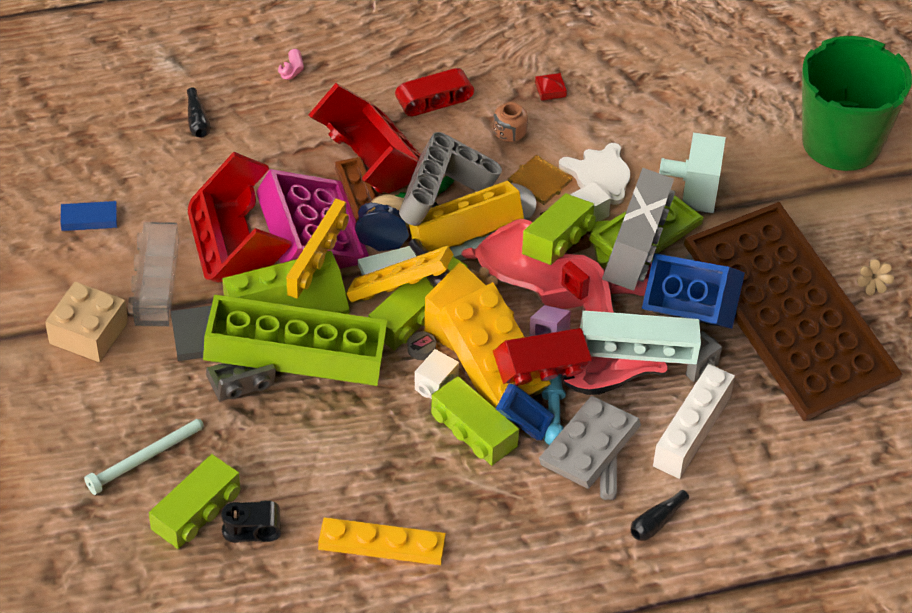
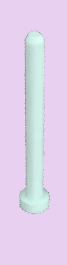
M195 419L98 475L94 473L86 475L84 479L88 489L94 495L100 493L103 490V485L202 430L204 423L201 419Z

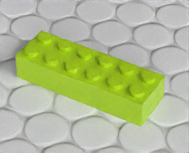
M214 294L204 336L203 360L252 368L273 364L276 371L378 386L387 320Z

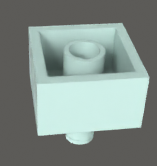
M693 132L689 160L686 159V162L661 158L659 174L683 178L685 187L682 201L695 211L714 213L726 137Z

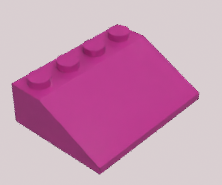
M269 169L256 194L269 232L292 243V246L279 258L280 263L298 259L335 199L346 202V214L349 215V221L345 230H340L337 235L334 248L328 251H332L339 269L358 265V259L369 256L366 246L360 243L356 234V221L341 181Z

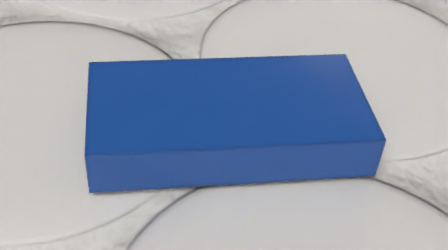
M117 202L61 204V230L117 228Z
M508 384L496 407L499 413L535 440L541 441L555 416L515 384Z

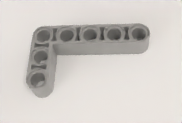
M434 132L420 155L399 211L400 217L410 225H420L435 202L444 174L477 192L493 186L500 176L502 168L493 159L442 132Z

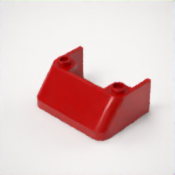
M335 83L308 114L310 118L327 126L330 130L328 135L336 143L341 144L344 142L361 157L364 164L369 168L362 179L380 194L384 192L390 194L408 186L420 158V152L379 107Z
M233 152L196 192L188 205V216L204 277L216 283L223 282L222 278L272 266L292 246L291 241L257 228L249 233L245 216L256 205L254 186L268 172L269 165Z

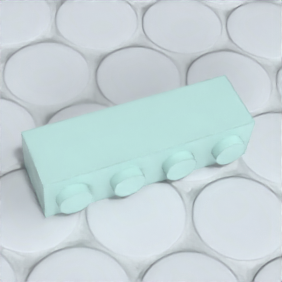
M582 311L580 328H582L591 357L697 364L701 345L699 319Z

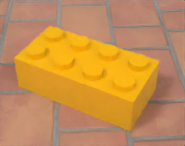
M494 282L445 305L435 317L478 394L496 408L508 384H503L493 350L505 340L523 338L524 335ZM536 378L532 382L518 387L531 397H534L543 392L551 383L549 380L541 381L540 378Z

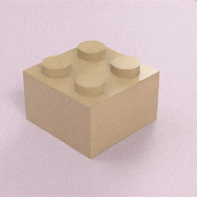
M74 282L45 321L49 344L100 362L128 323L124 299Z

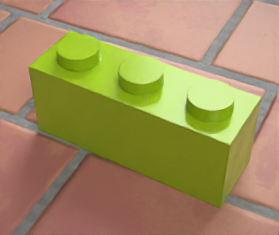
M565 193L523 231L522 254L552 265L559 257H563L573 244H577L587 231L592 230L596 221L594 215L595 204Z
M459 376L432 394L431 413L439 423H444L451 429L458 440L464 441L469 445L478 458L486 460L493 466L518 447L519 428L499 413L496 408Z
M211 454L149 511L151 530L177 549L186 542H190L195 538L202 526L216 518L222 507L237 498L241 490L239 472Z

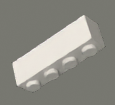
M707 365L657 443L653 467L676 478H681L731 398L735 375L713 365Z

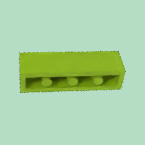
M452 257L448 270L451 271L459 262L466 267L468 265ZM423 277L415 284L406 283L401 285L368 315L369 318L387 320L384 344L393 350H396L401 344L407 343L409 337L425 324V296L433 289L427 277Z

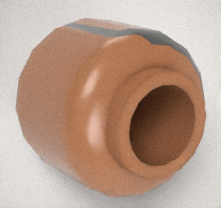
M508 102L500 105L495 110L493 130L499 139L515 142L526 135L528 115L522 106L517 103Z

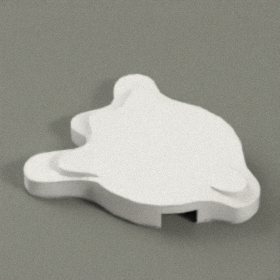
M610 143L600 151L585 150L584 160L571 157H563L559 160V169L572 175L580 188L595 182L601 189L607 191L611 197L610 204L618 205L624 201L626 186L630 181V170L620 157L621 146L619 144Z

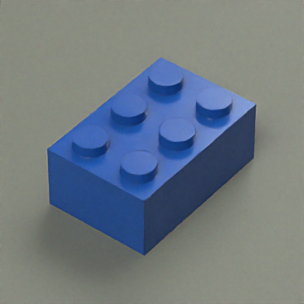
M654 253L642 309L670 317L699 319L700 323L732 329L745 272L727 266Z

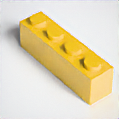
M505 181L435 206L429 210L420 225L413 226L409 224L412 239H418L431 252L445 246H460L465 241L473 238L487 236L490 232L498 230V228L515 220L524 219L520 191L509 181Z

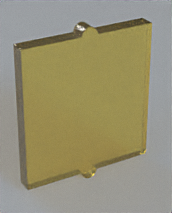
M535 155L524 165L521 164L519 169L508 178V181L526 187L534 194L538 202L545 205L555 195L561 194V190L572 181V177L538 155Z

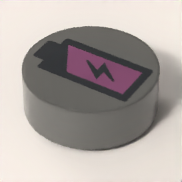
M416 332L408 339L407 350L414 359L425 360L436 349V339L428 332Z

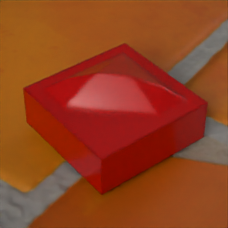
M561 73L535 76V85L541 101L566 97L567 90Z
M568 261L562 268L561 285L580 300L587 297L590 276L574 263Z

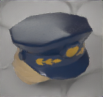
M383 195L360 207L358 211L359 220L355 225V231L360 243L370 246L377 251L399 249L410 236L408 232L409 224L399 214L404 198Z

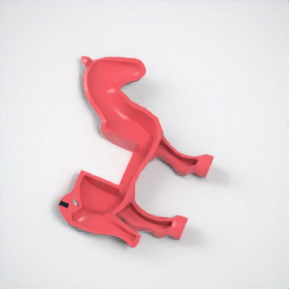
M518 219L498 228L497 231L486 237L476 249L471 247L461 252V255L467 259H478L480 265L487 268L489 274L497 279L537 292L541 301L547 306L560 309L583 306L585 311L614 313L611 294L645 295L652 265L651 262L644 281L638 280L634 291L602 280L605 269L598 262L585 255L565 254L563 257H559L552 265L522 254L523 231L533 223L526 219ZM568 261L574 263L590 276L588 296L582 300L575 297L561 285L562 268ZM591 357L592 361L583 367L582 373L567 377L564 373L562 374V379L566 386L576 392L586 395H600L619 388L632 379L644 374L664 376L668 366L666 362Z

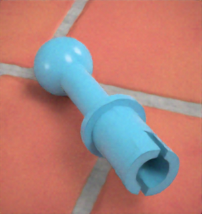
M558 374L556 378L549 380L551 384L542 392V397L548 400V410L555 415L543 437L548 445L564 429L560 420V400L566 396V392L562 387V374Z

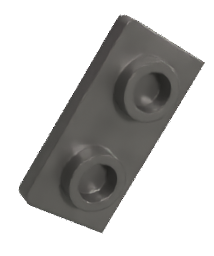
M221 363L207 367L206 376L220 402L226 399H236L243 394L256 390L263 391L273 386L276 369L273 364L252 368Z

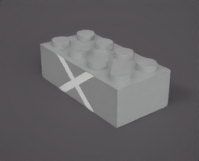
M642 168L602 280L633 291L638 280L644 281L649 268L644 263H651L656 247L651 244L658 243L663 230L658 225L664 226L669 209L664 207L671 206L676 192L670 190L674 181L673 178Z

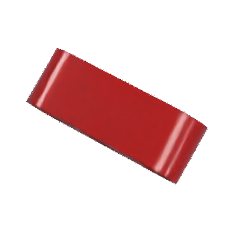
M453 68L404 82L395 90V97L405 114L412 117L463 103L473 96L475 90L465 72L460 68Z

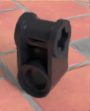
M232 502L225 505L222 509L221 517L224 522L222 535L229 542H271L277 540L281 535L280 507L276 502ZM235 510L237 511V518H234ZM234 527H237V534H234Z

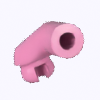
M298 49L289 51L290 63L284 62L285 67L280 64L278 72L283 79L291 80L303 71L302 55Z

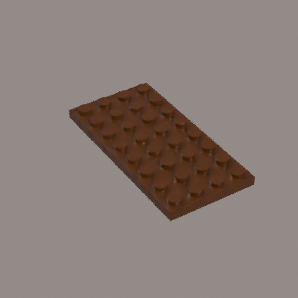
M780 202L685 238L683 245L694 261L727 266L745 272L734 320L803 421L901 379L903 374Z

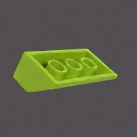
M327 251L322 267L319 270L316 269L307 290L304 289L298 299L287 295L286 279L296 260L222 278L224 296L342 314L350 313L341 272L332 251Z

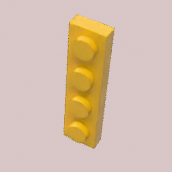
M334 200L286 276L288 296L298 299L303 290L309 288L316 269L319 270L324 263L327 251L334 248L340 230L344 231L347 227L349 215L346 214L345 201Z
M445 246L354 278L346 295L351 302L360 299L365 301L371 299L377 293L383 291L387 293L392 292L400 285L406 283L415 284L423 277L432 274L433 276H438L448 269L454 254L449 246Z
M324 517L318 541V550L441 566L446 533Z

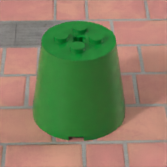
M839 36L822 41L821 46L815 50L811 49L805 56L802 67V143L808 155L819 164L835 170L853 171L871 165L880 155L912 85V74L909 65L899 53L894 55L885 49L886 44L866 37Z

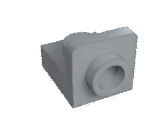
M700 331L701 345L697 364L687 365L686 376L693 382L700 378L708 364L715 367L718 366L722 349L714 338L709 337L703 331Z

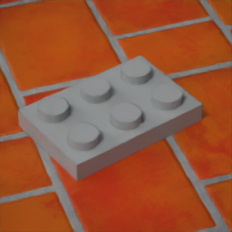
M590 396L539 457L540 464L589 489L641 426L640 420L634 415L594 396Z

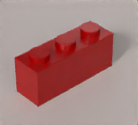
M582 328L505 340L493 350L503 384L515 382L516 386L528 384L536 378H540L541 381H548L556 378L558 374L565 373L567 377L575 376L582 373L583 367L592 361Z

